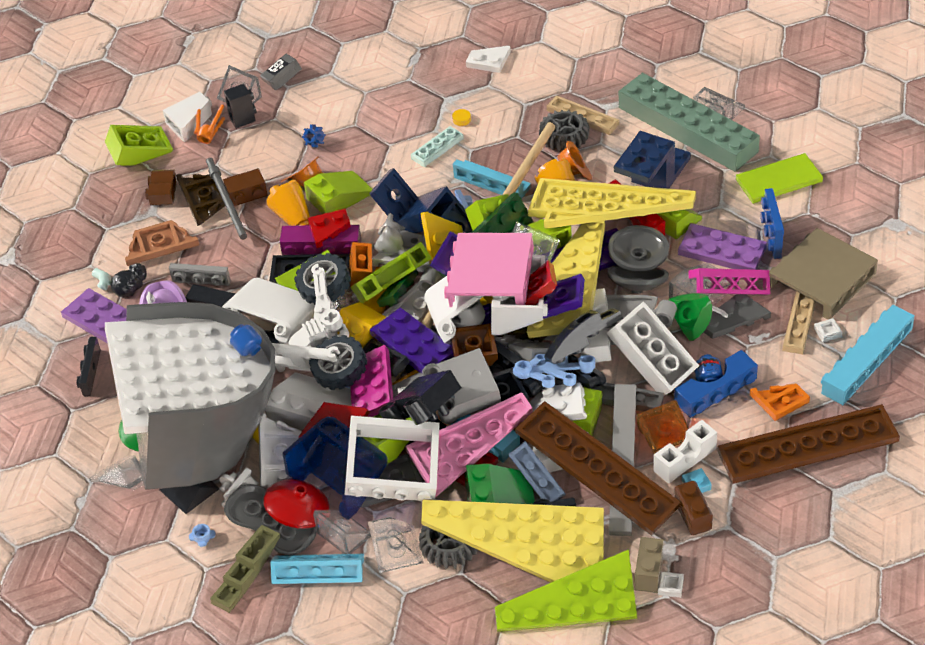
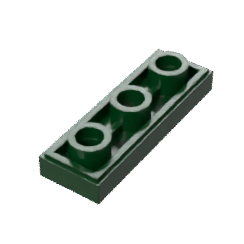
M417 269L387 287L377 300L379 307L387 305L388 307H393L397 305L399 298L407 293L406 289L414 284V279L419 274Z

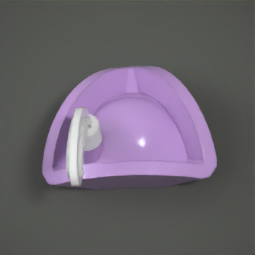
M165 280L149 284L144 289L139 304L187 301L181 289L174 282Z

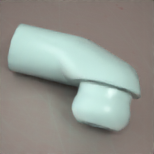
M98 268L92 271V276L100 280L97 285L98 288L107 290L108 286L111 285L112 278L110 274Z

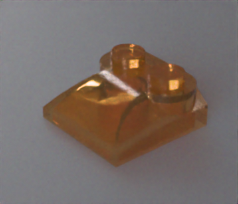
M677 400L636 415L638 429L644 434L653 454L669 443L676 447L684 442L686 431L689 427Z

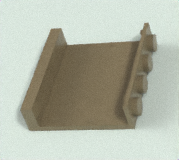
M816 228L812 233H808L805 239L800 244H797L788 256H784L776 267L771 268L769 271L770 288L776 285L778 281L822 304V317L829 320L876 274L878 259Z

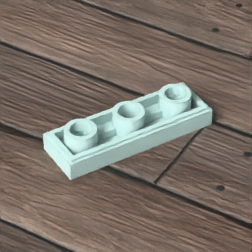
M449 126L413 152L411 159L419 165L426 167L463 140L464 135Z

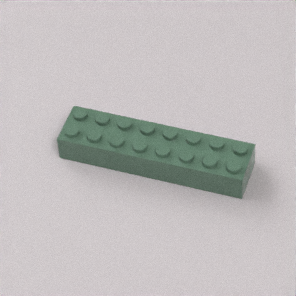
M643 72L618 91L619 108L734 172L759 152V134Z

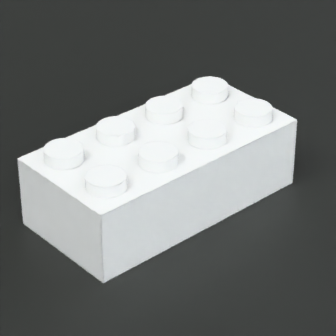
M644 301L606 333L654 390L664 393V396L670 393L699 367L697 362Z

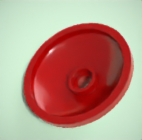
M286 479L272 484L266 490L263 501L266 511L277 522L301 529L312 528L323 523L330 509L327 497L318 487L298 479Z

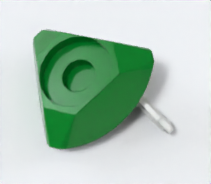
M691 293L669 299L677 306L674 318L689 341H694L705 331L711 320L712 311L721 314L723 317H728L725 311L713 306L711 300L705 294Z

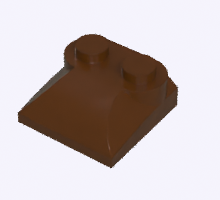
M491 323L456 328L455 336L451 339L454 357L480 348L488 366L493 365L498 360Z

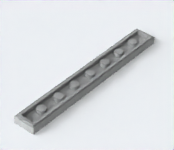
M615 384L612 451L634 467L636 385ZM610 505L609 535L632 536V521Z

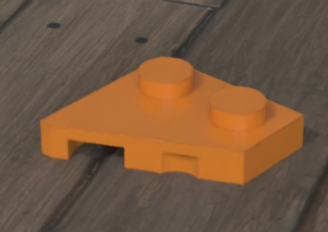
M797 383L786 384L785 386H770L769 390L757 391V388L750 389V396L774 421L810 402V396Z

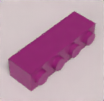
M309 225L282 226L279 242L282 255L321 254L328 250L331 254H350L352 242L361 243L360 225H351L350 228L340 232L334 239L329 237L322 242L323 246L320 248L316 247Z

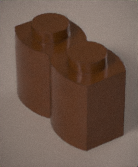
M175 169L152 170L151 176H148L149 187L145 189L146 200H149L150 205H169L174 203L177 186Z

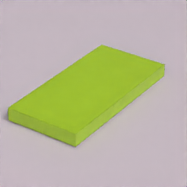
M806 153L736 174L735 180L752 204L760 202L761 198L764 197L765 189L773 188L776 197L823 182V176Z

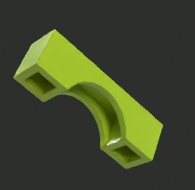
M420 242L350 288L359 302L364 303L431 260L432 257L423 243Z

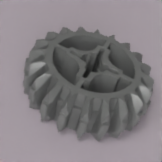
M569 109L568 111L561 110L557 112L554 110L553 114L548 113V116L543 117L542 122H540L539 136L547 123L551 122L555 125V130L545 144L546 147H551V150L558 149L559 152L564 150L567 141H571L577 148H581V145L585 144L589 137L587 119L582 114H577V111L570 112Z
M422 526L421 533H419V548L424 559L427 558L429 564L435 563L437 568L444 565L445 569L453 565L456 569L457 564L460 563L464 566L465 560L472 561V555L477 554V549L427 526ZM436 538L438 540L437 543L434 545L432 542Z

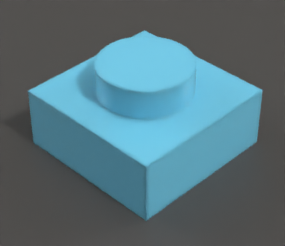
M702 468L682 475L683 483L696 481L701 493L711 490L712 484Z

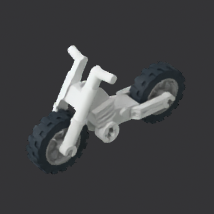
M321 253L317 254L314 258H308L306 263L303 262L300 265L301 268L297 269V276L294 278L296 288L302 299L306 300L309 304L314 303L315 305L314 319L306 321V324L302 323L303 327L290 338L289 344L272 343L275 348V367L278 372H283L285 367L311 371L317 383L323 388L328 387L330 390L339 388L341 390L345 389V386H352L356 380H360L361 374L366 371L367 359L361 344L358 341L356 342L355 338L351 336L348 338L349 331L343 323L340 313L335 310L334 301L338 300L339 296L342 297L345 294V290L350 286V272L344 260L340 259L338 255L334 254L333 256L331 253L322 255Z

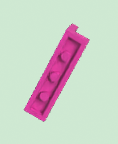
M711 268L689 270V279H696L697 293L770 295L769 270ZM703 279H709L713 283L709 289H704ZM722 279L730 283L727 289H724L719 284ZM739 280H745L748 284L744 290L737 285ZM757 280H763V290H759L754 283Z

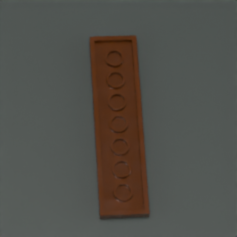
M546 401L516 428L517 435L651 536L681 505L678 499Z
M883 404L718 445L717 451L732 484L896 443L899 442L900 435Z

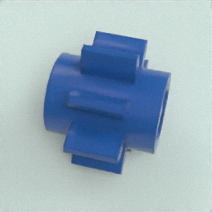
M310 124V128H304L305 132L302 138L306 141L305 145L317 148L318 144H324L323 140L326 134L322 131L323 127H316V124Z

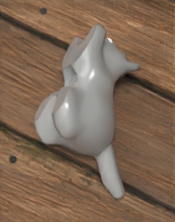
M391 213L378 231L380 236L374 248L380 253H399L401 255L406 251L403 247V237L400 233L402 230H405V227L394 222Z

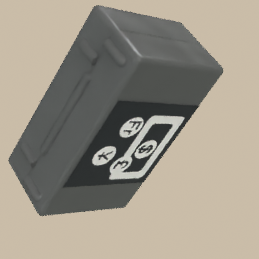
M286 53L263 72L260 77L274 90H278L302 68L295 58Z

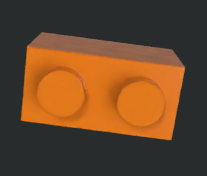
M352 242L350 252V287L372 273V243Z

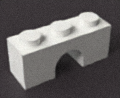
M703 420L699 421L686 431L685 440L680 447L675 448L669 443L654 454V472L670 484L717 449V432Z

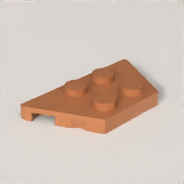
M173 220L135 230L132 236L133 240L129 245L128 257H125L126 265L130 266L198 246L199 241L196 236L191 237L186 229L179 227Z

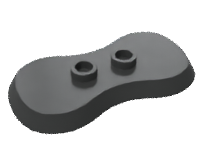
M248 484L238 488L229 496L224 506V512L228 519L236 525L255 531L261 525H264L280 533V538L274 547L276 552L283 555H296L304 551L313 542L317 533L316 526L304 529L293 528L277 522L268 514L263 502L266 488Z

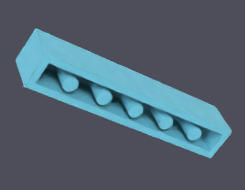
M892 305L887 311L884 310L879 320L870 325L868 332L858 338L856 345L853 348L850 347L843 359L835 363L830 373H826L822 377L821 394L844 405L912 331L915 315L895 305Z

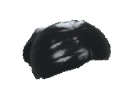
M136 263L130 265L129 270H122L116 273L111 279V290L119 297H132L135 291L143 286V280L147 277L145 266Z

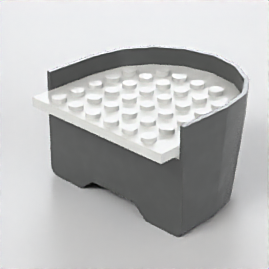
M190 302L127 305L126 321L105 322V332L124 433H136L140 468L145 490L186 487L216 480L236 466L263 417L271 394L275 373V348L264 329L241 313L214 304ZM240 324L251 325L262 337L261 350L254 356H241L230 344V333Z

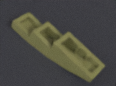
M264 525L257 529L235 555L236 562L223 576L224 582L210 598L211 604L228 613L232 611L266 563L280 538V533Z

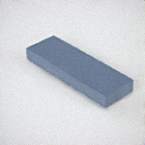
M526 441L508 454L541 499H547L551 502L560 500L566 495Z

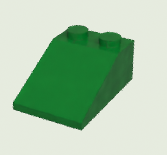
M492 464L466 465L465 486L468 502L531 505L535 502L533 487L520 470Z

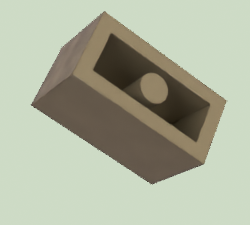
M640 538L635 570L636 591L658 593L664 539Z

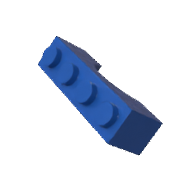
M740 350L725 359L724 375L720 379L713 382H699L690 379L674 388V403L690 418L700 414L706 408L719 403L728 395L736 393L745 385L753 383L757 379L758 364L743 350Z

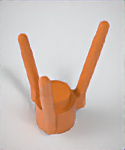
M223 104L217 111L211 125L204 124L200 127L201 110H197L194 134H197L199 142L204 144L211 143L214 135L225 120V117H222L217 123L224 108Z

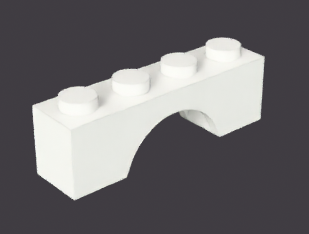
M605 288L596 289L593 311L599 312V314L608 311ZM600 330L598 335L590 338L587 337L590 345L584 347V351L580 353L581 356L592 355L595 357V363L612 360L610 340L606 334L608 331Z

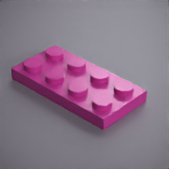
M385 345L366 353V371L361 374L360 380H356L350 386L351 406L368 409L370 413L367 417L379 414L378 411L393 399L389 349Z

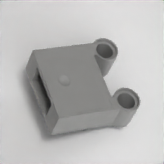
M480 348L438 364H428L423 368V376L451 370L462 387L444 403L449 410L447 416L443 417L438 410L439 418L445 424H452L460 417L501 402L498 386Z

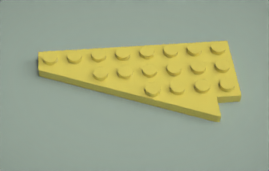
M540 178L528 209V216L545 218L544 228L591 222L600 224L605 220L692 209L696 199V191Z
M605 221L600 224L594 222L581 224L552 263L555 269L556 281L582 274L585 279L582 307L529 325L527 328L529 338L559 335L575 319L593 310Z
M422 500V525L548 582L556 581L604 560V508Z

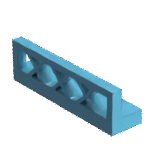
M456 159L453 163L454 178L500 195L504 193L513 178L467 160L463 162ZM522 181L515 193H518L522 199L531 188V183Z
M364 554L275 555L271 560V583L362 582Z

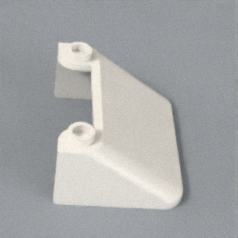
M446 276L426 291L425 301L441 339L444 343L452 345L451 339L455 336L456 327L451 319L484 296H455L453 307H449L448 299L444 297V288L448 286ZM492 296L495 300H500V302L506 301L509 298L515 300L514 296Z
M261 278L251 279L222 306L238 313L241 311L276 323L277 325L274 328L275 338L284 344H289L290 338L303 327L302 323L306 324V321H311L310 319L314 318L315 312L314 303L309 304L306 300H303L299 291Z

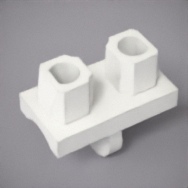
M246 468L239 477L234 472L230 476L223 474L220 477L222 484L220 490L225 492L228 489L223 496L225 500L221 503L222 506H225L229 496L238 488L248 484H259L251 477L252 471L249 468Z

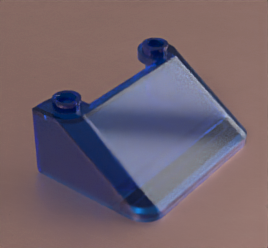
M325 417L283 451L285 472L289 477L297 480H306L308 475L312 473L342 495L339 512L341 516L349 520L358 512L367 497L345 495L350 428L334 417ZM356 436L353 477L378 479L388 463L386 454L363 437Z

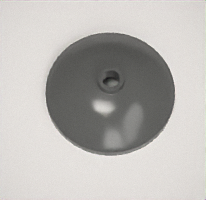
M634 225L618 230L611 237L608 250L611 259L620 267L631 271H648L664 263L669 254V243L666 237L658 230L648 226Z
M616 265L608 269V277L614 283L637 294L652 290L664 284L669 278V273L660 267L648 271H631Z

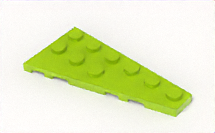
M629 549L495 606L497 632L637 619Z

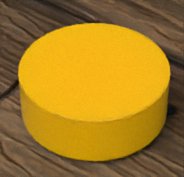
M466 109L454 111L452 114L453 123L457 126L469 124L471 121L470 112Z

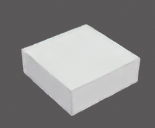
M834 318L814 324V330L823 343L842 337L843 332Z
M661 572L658 595L681 598L684 574Z

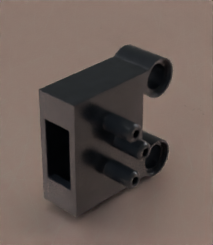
M451 370L417 377L378 412L382 418L406 420L411 417L415 425L422 424L428 419L434 422L438 419L437 410H439L443 417L449 414V410L444 403L462 387Z

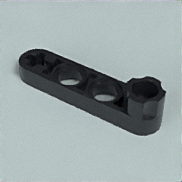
M495 340L498 360L495 363H498L503 369L514 368L516 362L524 360ZM531 377L527 379L519 378L529 398L534 397L545 389L540 380Z

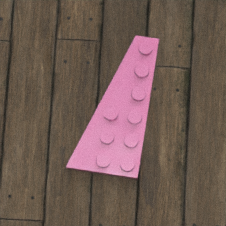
M519 393L439 430L437 490L435 498L466 471V465L476 463L533 412L532 406L523 393ZM415 441L405 446L406 451L425 482L429 483L431 442Z

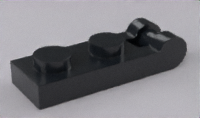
M573 354L568 355V363L578 362L576 356ZM595 368L591 373H583L580 369L564 371L575 374L576 381L582 383L584 388L592 389L595 385L601 386L606 383L605 375Z

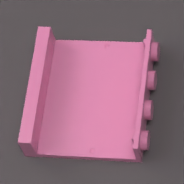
M458 233L457 241L453 242L454 256L450 257L451 271L447 272L448 286L444 288V297L448 299L449 307H453L455 296H514L516 305H525L534 251L532 233Z

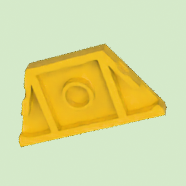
M429 212L421 213L427 251L432 257L429 260V264H431L449 232L451 231L458 235V233H463V230L459 224Z

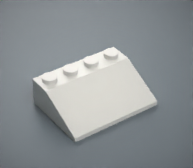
M295 372L273 388L265 409L266 416L275 422L279 420L289 427L303 430L323 402L351 406V391L347 387L341 390L339 388H335V390H330L328 387L323 388L317 383L315 378Z

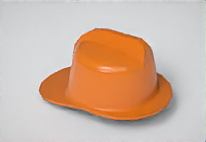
M567 141L566 148L557 156L558 161H563L562 158H565L570 163L573 175L582 174L587 180H592L591 173L584 163L578 148L573 142Z
M319 156L302 170L286 179L296 180L300 186L304 187L305 181L323 173L316 161Z

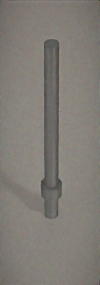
M207 158L206 163L209 168V175L216 183L240 239L244 240L247 238V234L223 183L221 171L215 165L213 158Z

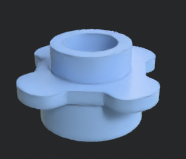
M198 524L193 528L192 533L189 534L190 541L197 542L198 546L204 547L210 539L216 536L214 530H210L208 525Z

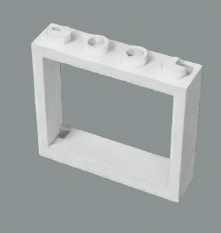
M351 416L345 495L366 496L377 499L392 498L401 501L418 500L422 502V500H435L439 423L424 422L415 425L411 420ZM356 436L431 442L429 483L353 477Z

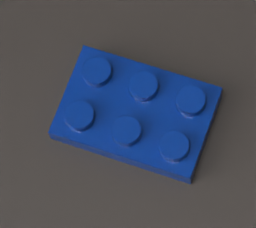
M773 188L765 189V195L761 198V205L764 210L760 212L761 223H765L764 235L769 238L767 241L768 250L772 251L774 259L782 258L784 228Z

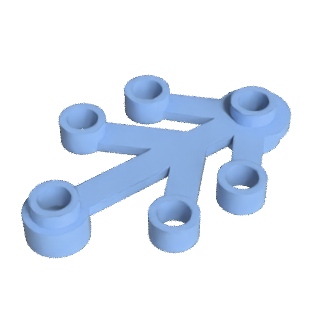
M537 354L530 362L525 360L516 362L513 374L520 379L531 377L540 380L545 388L555 386V377L563 379L564 385L573 386L576 384V375L564 371L580 369L583 373H591L595 368V357L592 355H582L578 358V362L568 363V356H566L563 362L554 364L545 360V354Z

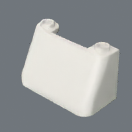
M533 255L530 275L545 263V255ZM544 297L539 299V303L536 306L516 305L515 300L512 298L503 302L493 298L491 305L492 335H503L543 321V316H547L548 304H544Z

